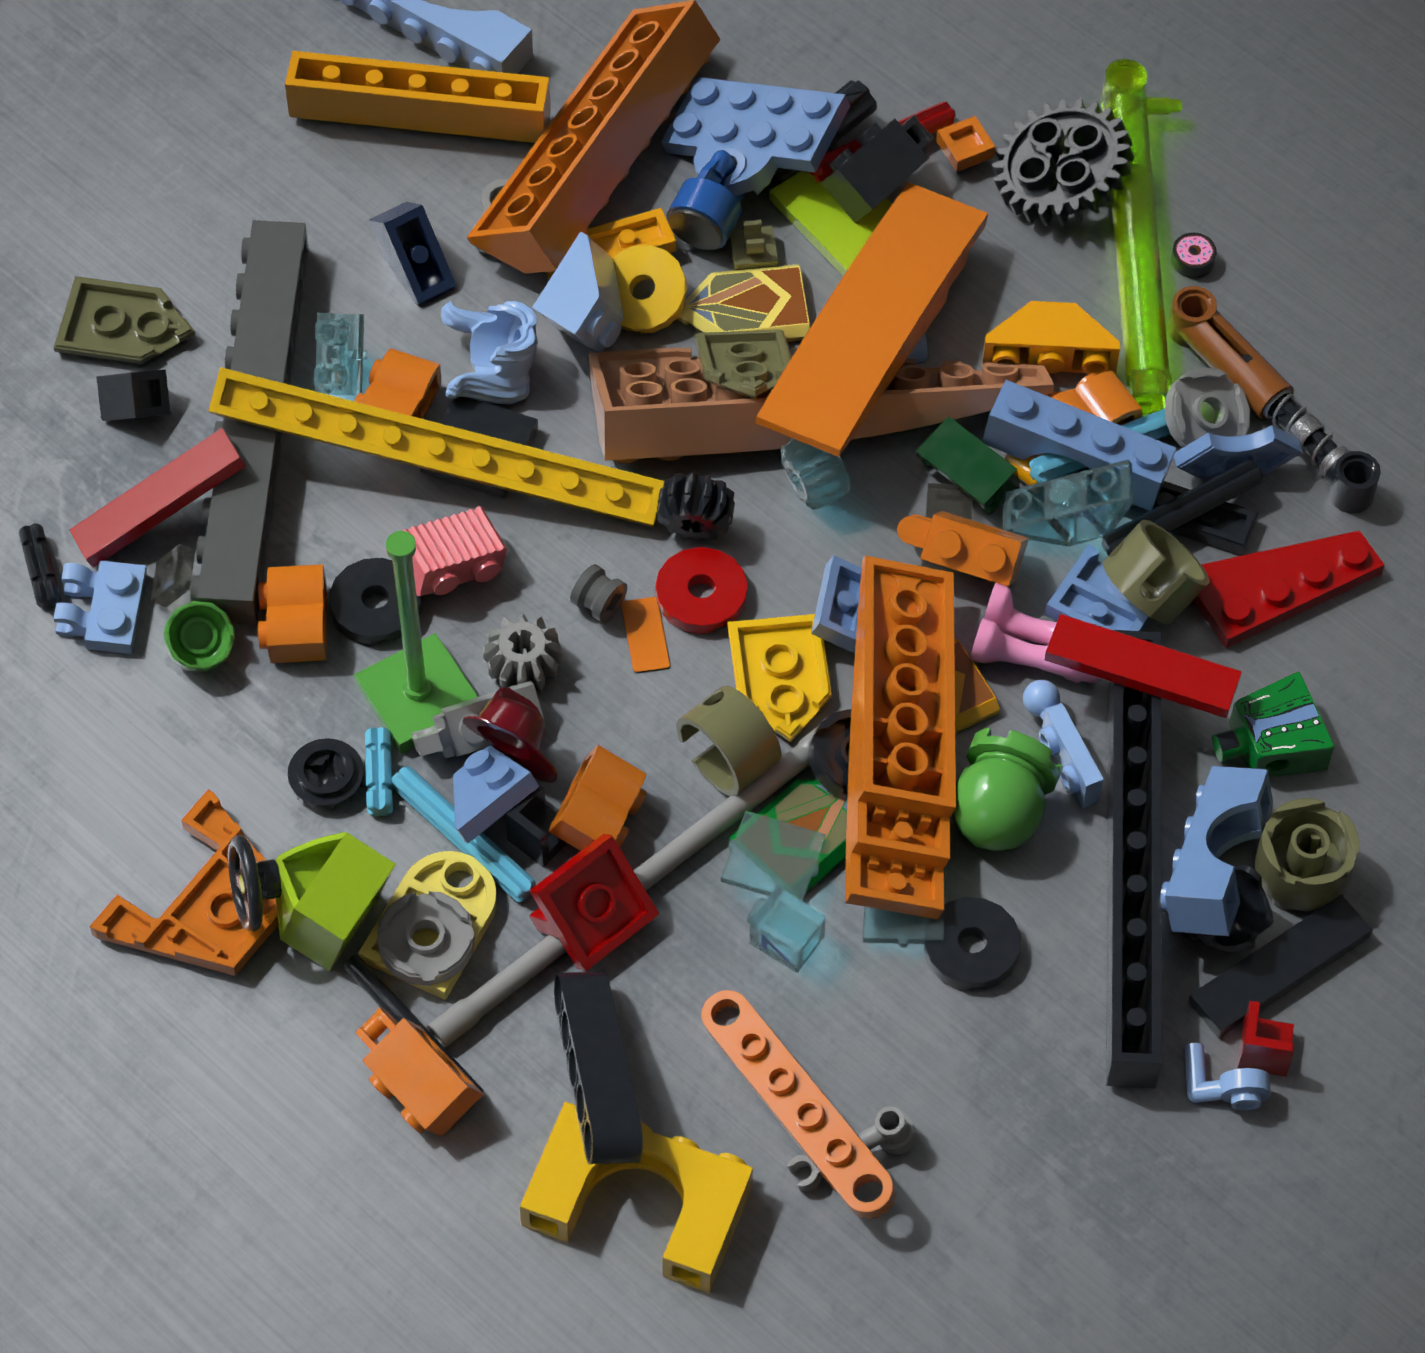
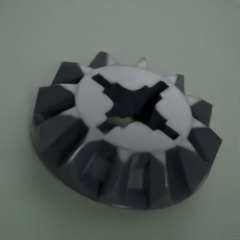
M330 738L314 740L298 749L291 758L288 766V782L297 800L302 799L308 802L313 809L319 805L328 806L334 810L338 803L345 800L351 802L354 793L358 788L362 787L364 775L363 762L358 752L343 741ZM333 761L334 776L337 779L329 778L326 784L319 787V778L316 772L324 773Z

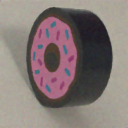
M1195 232L1186 233L1178 237L1174 242L1171 262L1174 268L1185 276H1204L1214 267L1217 249L1214 242L1208 236Z

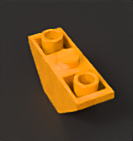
M1030 301L985 335L982 366L986 362L1044 365L1048 374L1070 372L1086 373L1089 375L1113 371L1116 375L1120 354V341L1076 303Z

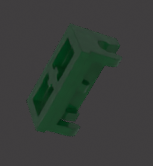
M950 416L916 450V456L922 460V463L927 467L932 466L976 500L978 505L983 508L982 510L989 515L993 514L1012 493H1015L1020 488L1017 468Z

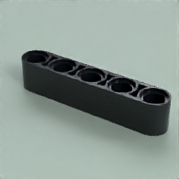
M606 971L557 973L554 980L555 1011L586 1161L589 1165L640 1162L643 1150L641 1122L608 974Z

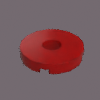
M706 547L685 549L667 559L658 571L655 585L657 604L663 611V616L666 620L685 632L698 634L714 632V628H719L723 625L726 628L727 622L736 621L745 609L748 594L745 573L737 561L718 549ZM706 584L714 592L708 597L699 598L693 596L689 590L694 585Z

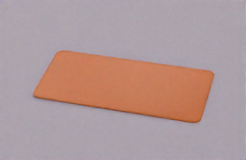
M656 597L623 601L621 607L633 671L642 672L668 668L670 663Z

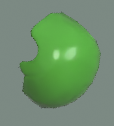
M192 601L177 608L171 614L164 628L163 640L169 657L173 662L184 670L202 673L216 669L229 658L235 640V631L228 615L211 602Z

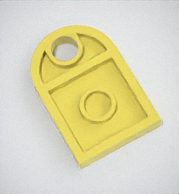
M437 852L420 859L403 877L360 949L359 956L367 965L395 977L382 963L378 950L377 930L379 920L388 906L402 896L415 892L416 895L429 894V891L441 892L458 900L469 913L475 934L474 953L491 924L497 907L496 886L490 871L474 857L461 852ZM455 871H465L473 877L470 884L461 888L449 885L446 879ZM422 929L414 934L412 940L417 945L429 946L438 940L439 935L432 929ZM463 970L448 981L430 986L410 985L446 1001Z

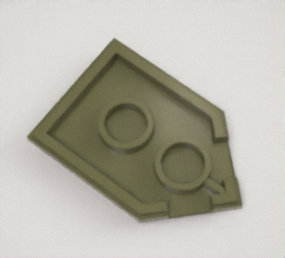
M75 276L53 348L54 352L143 364L195 335V330L174 308L170 298L162 288Z
M782 329L695 334V343L704 379L712 385L751 399H755L773 389L791 360L789 347Z

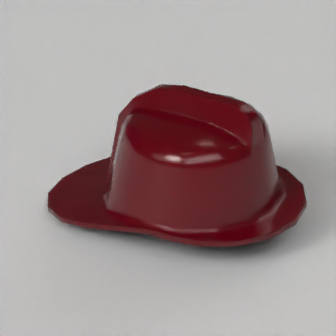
M501 687L486 703L477 717L466 716L463 718V723L468 729L487 740L495 749L528 770L535 779L548 783L557 780L558 774L554 766L540 753L545 732L544 719L538 707L529 699L509 687Z

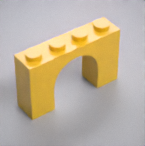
M564 1102L520 1204L521 1226L569 1242L586 1199L600 1180L609 1174L624 1169L652 1171L673 1185L683 1204L662 1257L663 1277L710 1293L752 1190L753 1167L748 1166L743 1159L730 1153L716 1155L702 1150L695 1142L688 1138L674 1136L671 1139L654 1133L649 1126L642 1122L643 1150L640 1162L589 1165L585 1157L575 1105Z

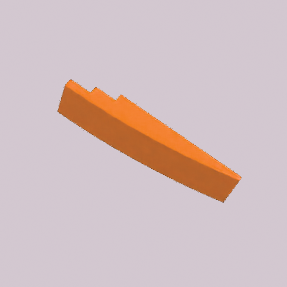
M908 182L820 311L760 409L755 423L839 457L945 305L949 288L966 265L970 248L986 227L988 213Z
M865 555L861 568L852 691L847 796L845 903L938 919L944 911V867L950 860V816L956 809L954 573Z

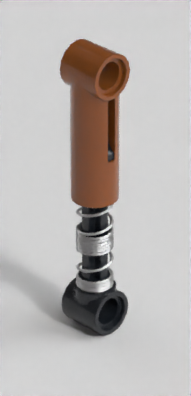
M1187 286L1180 289L1174 296L1168 323V332L1172 340L1180 346L1192 348L1211 368L1220 369L1228 374L1226 377L1233 384L1238 383L1243 389L1250 408L1262 420L1273 418L1272 422L1275 427H1282L1286 433L1299 439L1302 454H1308L1312 458V465L1319 467V473L1324 476V481L1330 486L1329 497L1336 508L1350 514L1367 510L1372 505L1381 474L1380 465L1377 460L1368 453L1348 451L1345 446L1338 447L1332 440L1333 434L1327 435L1324 432L1325 426L1314 414H1306L1307 407L1300 408L1293 401L1294 388L1217 311L1216 299L1210 291L1199 286Z

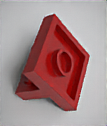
M608 834L601 835L529 890L539 906L538 909L529 915L536 929L539 932L558 937L576 968L585 972L659 915L658 910L614 837Z

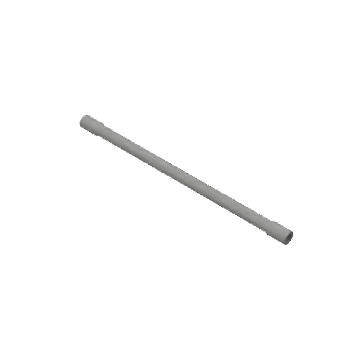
M817 727L803 737L797 746L782 756L777 765L738 795H731L633 871L644 889L647 891L810 766L809 743ZM548 935L470 996L456 1002L426 1025V1028L444 1048L448 1047L474 1027L481 1017L567 951L558 937Z

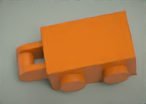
M944 511L933 514L932 518L913 514L903 518L897 526V534L903 542L923 548L920 559L1005 586H1010L1016 582L1029 540L1027 537Z
M379 1007L356 1031L359 1038L371 1050L362 1060L373 1072L368 1078L369 1081L386 1098L391 1099L394 1095L405 1107L400 1112L401 1116L420 1134L427 1130L443 1137L483 1096L478 1087L421 1026L405 1018L398 1023L385 1009ZM388 1028L390 1032L379 1042L377 1038Z

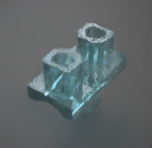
M317 313V323H315V339L317 340L316 368L314 369L315 392L330 395L357 396L358 393H362L363 359H367V350H363L364 314Z

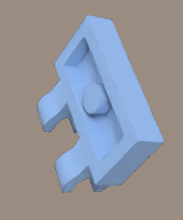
M100 561L98 572H94L81 564L65 563L61 579L65 583L64 595L71 597H93L90 612L71 603H56L53 618L54 622H57L56 634L65 637H85V647L89 650L132 654L147 579L146 565Z

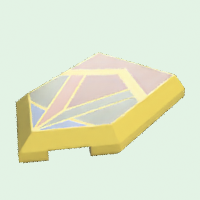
M796 264L713 272L684 301L685 306L682 313L676 318L686 326L691 324L703 333L782 329L787 342L802 341L810 329L800 266Z

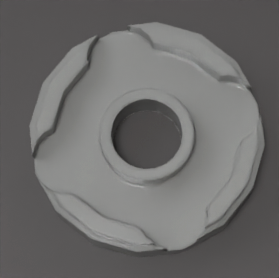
M1202 367L1181 375L1170 386L1165 399V420L1170 434L1181 448L1208 432L1226 437L1243 436L1248 432L1250 427V406L1245 392L1238 383L1233 384L1226 377L1228 374L1220 369ZM1202 402L1210 404L1214 409L1215 420L1213 424L1207 422L1202 416Z
M429 891V894L416 895L415 892L402 896L388 906L379 920L377 930V946L382 963L395 977L409 984L430 986L448 981L464 969L473 954L475 934L469 913L458 900L441 892ZM422 929H432L439 935L438 940L429 946L417 945L413 942L412 937Z

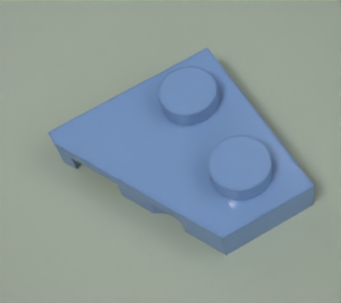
M1088 544L1047 603L1044 615L1058 621L1059 615L1063 614L1113 631H1144L1150 617L1133 605L1112 583L1104 567L1098 561L1099 552L1095 547Z

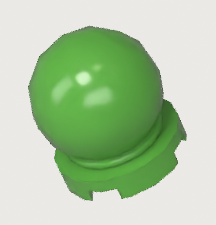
M984 728L976 732L966 756L970 766L964 769L956 781V809L952 813V817L959 833L977 848L995 852L1017 848L1029 841L1041 825L1046 805L1044 795L1054 791L1063 769L1062 764L1055 765L1050 760L1053 751L1035 738L1014 730L1009 731L1007 738L991 736L990 728Z

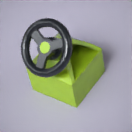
M348 832L311 840L280 854L276 860L270 859L259 861L258 863H256L249 841L244 836H234L230 840L228 847L231 891L238 918L244 929L249 932L257 931L263 920V900L276 898L280 940L328 971L331 970L381 896L396 863Z

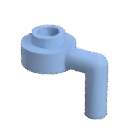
M1190 1043L1184 1046L1187 1096L1190 1101L1201 1103L1223 1100L1231 1103L1232 1108L1245 1111L1261 1107V1102L1270 1098V1075L1266 1071L1255 1068L1234 1069L1223 1073L1220 1076V1080L1206 1082L1204 1045Z

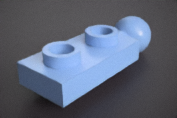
M1036 680L1030 683L1024 690L1023 704L1030 714L1041 717L1043 720L1042 729L1039 730V739L1041 743L1053 751L1052 755H1054L1058 764H1062L1063 769L1060 779L1064 789L1069 795L1075 794L1082 809L1100 802L1104 779L1063 703H1060L1059 690L1053 683L1047 680Z

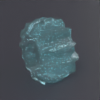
M793 438L790 439L789 443L781 447V463L786 470L785 475L789 478L792 488L796 490L800 500L804 501L806 506L813 510L826 507L827 505L830 506L840 501L841 497L849 493L850 477L845 470V464L840 456L837 457Z

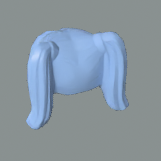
M449 301L441 309L442 323L456 331L471 333V364L475 372L465 373L450 381L446 389V397L450 399L468 397L493 404L511 405L526 399L530 394V377L528 373L534 362L538 344L536 336L537 316L533 310L523 303L506 301L503 305L489 306L488 313L457 308Z

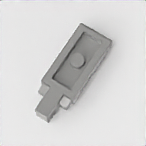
M531 681L509 687L538 707L543 718L536 689ZM497 691L442 708V713L432 717L434 726L411 733L416 752L420 756H425L442 751L443 756L448 758L455 755L457 757L491 745L487 740L468 729L463 723V718L466 716L477 717Z

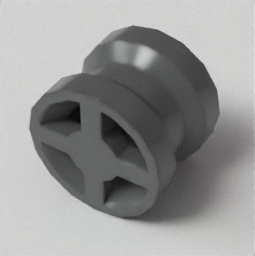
M594 564L588 567L575 583L571 592L570 602L578 608L587 607L592 611V616L603 623L608 621L623 603L628 590L627 584L618 578L611 580L606 576L603 568Z

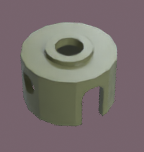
M1142 520L1102 562L1105 572L1118 590L1139 610L1161 624L1170 625L1210 583L1208 574L1193 554L1173 535L1148 520Z
M731 686L720 687L679 718L676 724L680 742L684 743L698 731L704 733L713 742V745L691 762L711 785L728 796L738 795L777 765L782 757L781 746L777 736L763 713L742 692Z

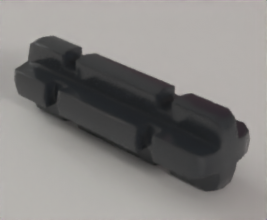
M38 523L23 526L18 533L36 604L40 608L56 606V603H60L61 596L43 527Z

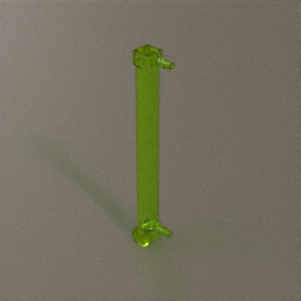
M1119 59L1110 63L1106 68L1101 105L1103 110L1111 108L1115 119H1122L1125 129L1133 144L1131 149L1134 154V160L1128 162L1132 174L1121 176L1125 185L1124 190H1110L1114 199L1111 204L1124 372L1127 390L1141 406L1142 414H1152L1165 409V399L1173 383L1171 374H1169L1148 115L1179 113L1182 111V101L1180 99H1170L1169 97H1146L1148 77L1146 69L1135 60Z

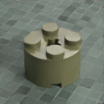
M1301 798L1286 802L1273 812L1263 828L1255 857V870L1262 876L1264 891L1271 897L1273 904L1279 909L1318 910L1341 894L1343 896L1345 894L1357 860L1359 836L1351 819L1341 810L1337 813L1326 807V802L1312 798Z

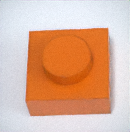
M976 116L937 130L936 142L956 172L995 157L996 146Z

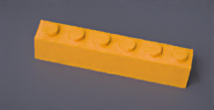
M292 50L285 81L289 117L536 143L548 126L551 112L549 77Z

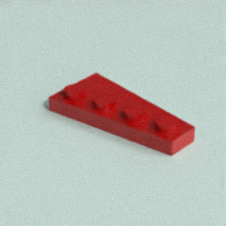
M1359 530L1201 564L1208 574L1210 583L1199 593L1193 602L1224 647L1229 648L1382 575L1385 564Z

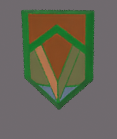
M795 780L729 838V842L797 903L846 860L847 800L827 791L818 780Z

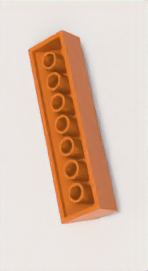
M696 0L633 9L468 234L466 238L472 245L525 274L537 272L551 273L556 271L579 233L583 232L586 234L588 232L589 224L599 210L608 204L609 196L613 190L629 174L630 167L640 152L649 146L650 138L660 124L668 119L674 104L690 88V82L699 69L709 61L711 52L721 40Z

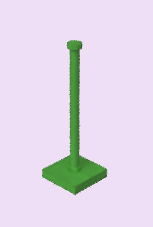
M406 531L393 532L386 540L387 554L393 560L403 650L354 674L355 685L381 725L389 729L391 740L400 754L415 747L411 733L434 726L432 717L442 713V708L478 697L437 634L434 633L421 639L412 559L416 552V541L414 536Z

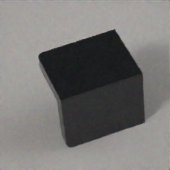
M166 369L96 376L100 413L103 421L171 414Z
M538 783L539 787L505 813L507 840L540 866L544 867L567 842L549 832L556 812L546 805L545 788Z

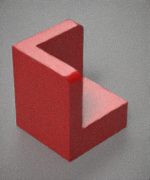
M1249 1001L1242 1027L1237 1068H1255L1264 1070L1269 1074L1287 1076L1294 1055L1295 1044L1292 1043L1294 1024L1258 1018L1260 1002Z

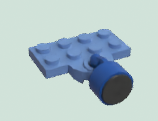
M696 77L661 141L665 151L669 154L694 157L695 170L698 175L697 178H689L683 182L667 212V222L674 234L693 247L704 250L719 249L726 244L741 216L742 207L740 202L746 192L754 190L758 195L770 183L777 168L816 172L850 108L846 95Z

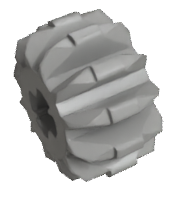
M522 612L518 622L512 623L503 617L501 629L490 628L487 634L488 643L484 644L485 647H483V660L487 663V674L490 676V679H500L501 687H511L514 684L517 685L531 681L541 691L545 686V678L556 679L558 664L563 659V650L560 644H558L559 638L555 628L546 629L545 621H543L542 617L529 623L527 617Z

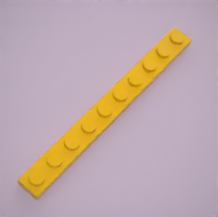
M222 367L219 369L208 410L212 415L649 527L654 526L659 491L664 483L662 480Z

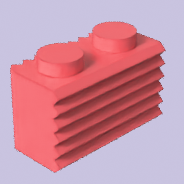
M480 506L475 510L462 511L458 515L454 513L451 517L445 516L442 520L438 518L434 522L429 521L427 524L421 523L418 527L412 526L409 530L406 528L402 530L412 534L416 541V552L412 559L416 595L419 597L433 592L436 595H445L453 591L459 584L475 579L480 583L487 582L502 570L507 548L484 509Z

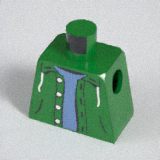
M1300 671L1238 699L1233 704L1229 720L1231 730L1212 735V746L1220 762L1243 756L1248 768L1267 769L1269 778L1326 770L1329 767L1334 750L1332 739Z

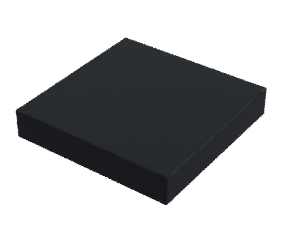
M468 397L451 399L439 422L440 424L530 446L538 430V419ZM420 468V472L503 499L508 492L505 489Z

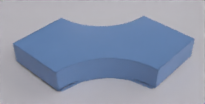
M1271 425L1261 431L1243 436L1226 437L1208 432L1175 452L1174 460L1177 468L1203 481H1208L1247 460L1254 461L1262 474L1267 475L1302 453V448L1298 438Z

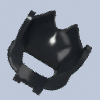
M1234 866L1240 905L1229 936L1179 933L1190 941L1198 940L1206 946H1212L1222 951L1237 952L1254 948L1258 935L1274 923L1269 900L1262 887V876L1249 866Z

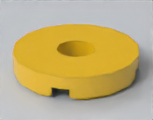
M653 245L633 246L619 252L613 258L624 314L621 328L643 334L654 333L668 327L682 313L688 292V280L680 263L667 250ZM642 280L653 281L655 283V290L649 298L639 300L633 297V289L638 282Z

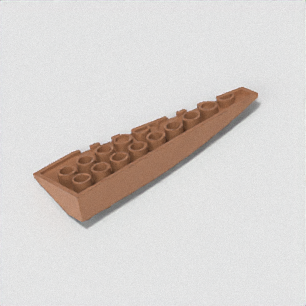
M676 347L588 353L598 436L605 461L613 460L617 463H632L641 458L657 457L662 460L672 461L680 459L682 456L809 446L755 423L756 416L772 389L755 399H751L712 385L704 379L699 357L692 356V348ZM907 359L852 439L878 436L942 423L948 416L955 420L991 411L1005 380L1043 395L1054 393V383L1044 365L986 362L983 364L982 370H974L971 366L961 363V361L943 360V365L939 368H924L916 366L917 359Z

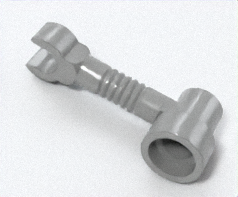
M887 1106L876 1114L875 1125L858 1133L857 1136L869 1150L880 1145L885 1152L892 1155H900L908 1152L914 1146L917 1133L911 1118L897 1107ZM893 1123L899 1124L893 1130H886ZM806 1155L795 1156L787 1164L790 1172H795L802 1167H810L812 1169L811 1175L797 1184L800 1192L812 1191L819 1185L821 1179L824 1178Z

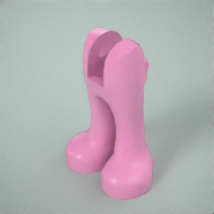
M995 583L985 617L981 621L975 638L970 660L980 663L1003 661L1025 665L1063 676L1066 680H1071L1074 683L1082 681L1097 683L1100 679L1045 661V652L1057 622L1046 621L1021 613L1014 608L1011 589L1005 585ZM1025 641H1029V642H1033V643H1038V644H1042V645L1031 644V643H1027V642H1025Z

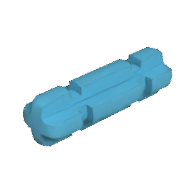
M371 727L365 732L367 812L374 817L380 815L388 816L393 811L390 731L385 727Z

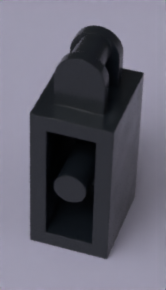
M915 114L902 125L896 118L883 128L876 122L856 139L861 144L857 151L852 153L847 148L828 164L833 172L821 184L850 218L857 222L872 211L929 159L922 149L934 137L920 123Z

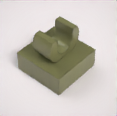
M761 220L745 221L743 222V228L733 229L729 236L733 270L778 266L773 226H762Z

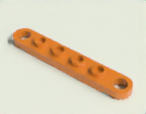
M723 990L710 996L704 1003L701 1012L702 1022L707 1032L834 1191L838 1193L851 1212L860 1218L865 1217L867 1220L873 1217L878 1219L882 1217L883 1213L887 1214L889 1208L894 1205L896 1188L890 1175L743 995L736 991ZM726 1006H729V1008L734 1006V1008L739 1009V1017L734 1023L727 1026H720L715 1023L714 1017H717L716 1012H720V1008L726 1009ZM868 1180L870 1182L875 1180L876 1183H881L883 1190L876 1200L861 1202L857 1199L856 1192H858V1187H861L863 1182L866 1184Z

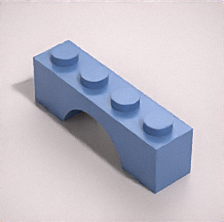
M1005 380L989 414L982 440L987 446L1022 460L1039 453H1053L1072 458L1094 471L1105 484L1109 495L1148 511L1152 510L1176 450V447L1008 380Z
M1212 766L1205 785H1199L1196 795V811L1194 816H1189L1185 823L1184 844L1182 849L1175 850L1173 856L1172 877L1170 882L1165 881L1161 889V908L1163 911H1168L1172 932L1229 936L1240 905V898L1234 866L1219 860V857L1239 843L1261 838L1263 828L1269 820L1274 806L1267 769Z

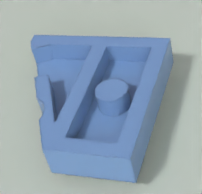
M833 555L825 565L811 634L855 653L861 567Z
M491 745L484 750L473 753L467 758L464 766L453 774L456 830L464 842L468 844L539 787L538 783L528 770Z

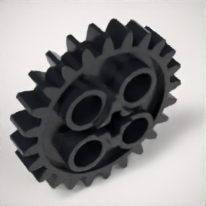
M1078 98L1073 107H1068L1065 99H1061L1058 109L1052 110L1047 103H1044L1043 114L1039 116L1029 110L1027 112L1029 122L1023 124L1015 121L1013 125L1017 133L1015 135L1003 134L1002 139L1006 147L995 149L999 161L992 164L996 177L993 179L1005 205H1010L1016 216L1024 212L1027 221L1030 223L1040 216L1044 226H1048L1053 217L1057 216L1061 225L1064 226L1068 220V215L1074 214L1078 221L1081 222L1084 217L1083 210L1087 208L1098 214L1100 211L1097 202L1101 199L1109 203L1114 201L1110 192L1111 189L1124 190L1125 185L1121 176L1132 174L1128 162L1134 160V154L1131 149L1133 144L1122 119H1115L1111 108L1102 111L1097 101H1094L1086 109L1082 98Z

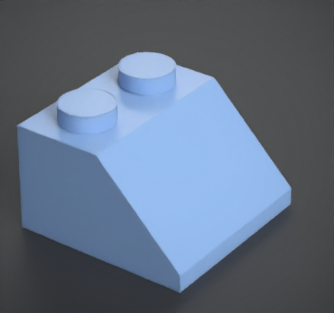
M580 232L532 308L558 330L594 352H603L605 347H610L617 340L621 332V322L624 319L613 258L588 235Z

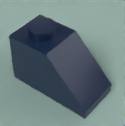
M404 202L368 220L385 261L416 304H420L457 286L423 205Z

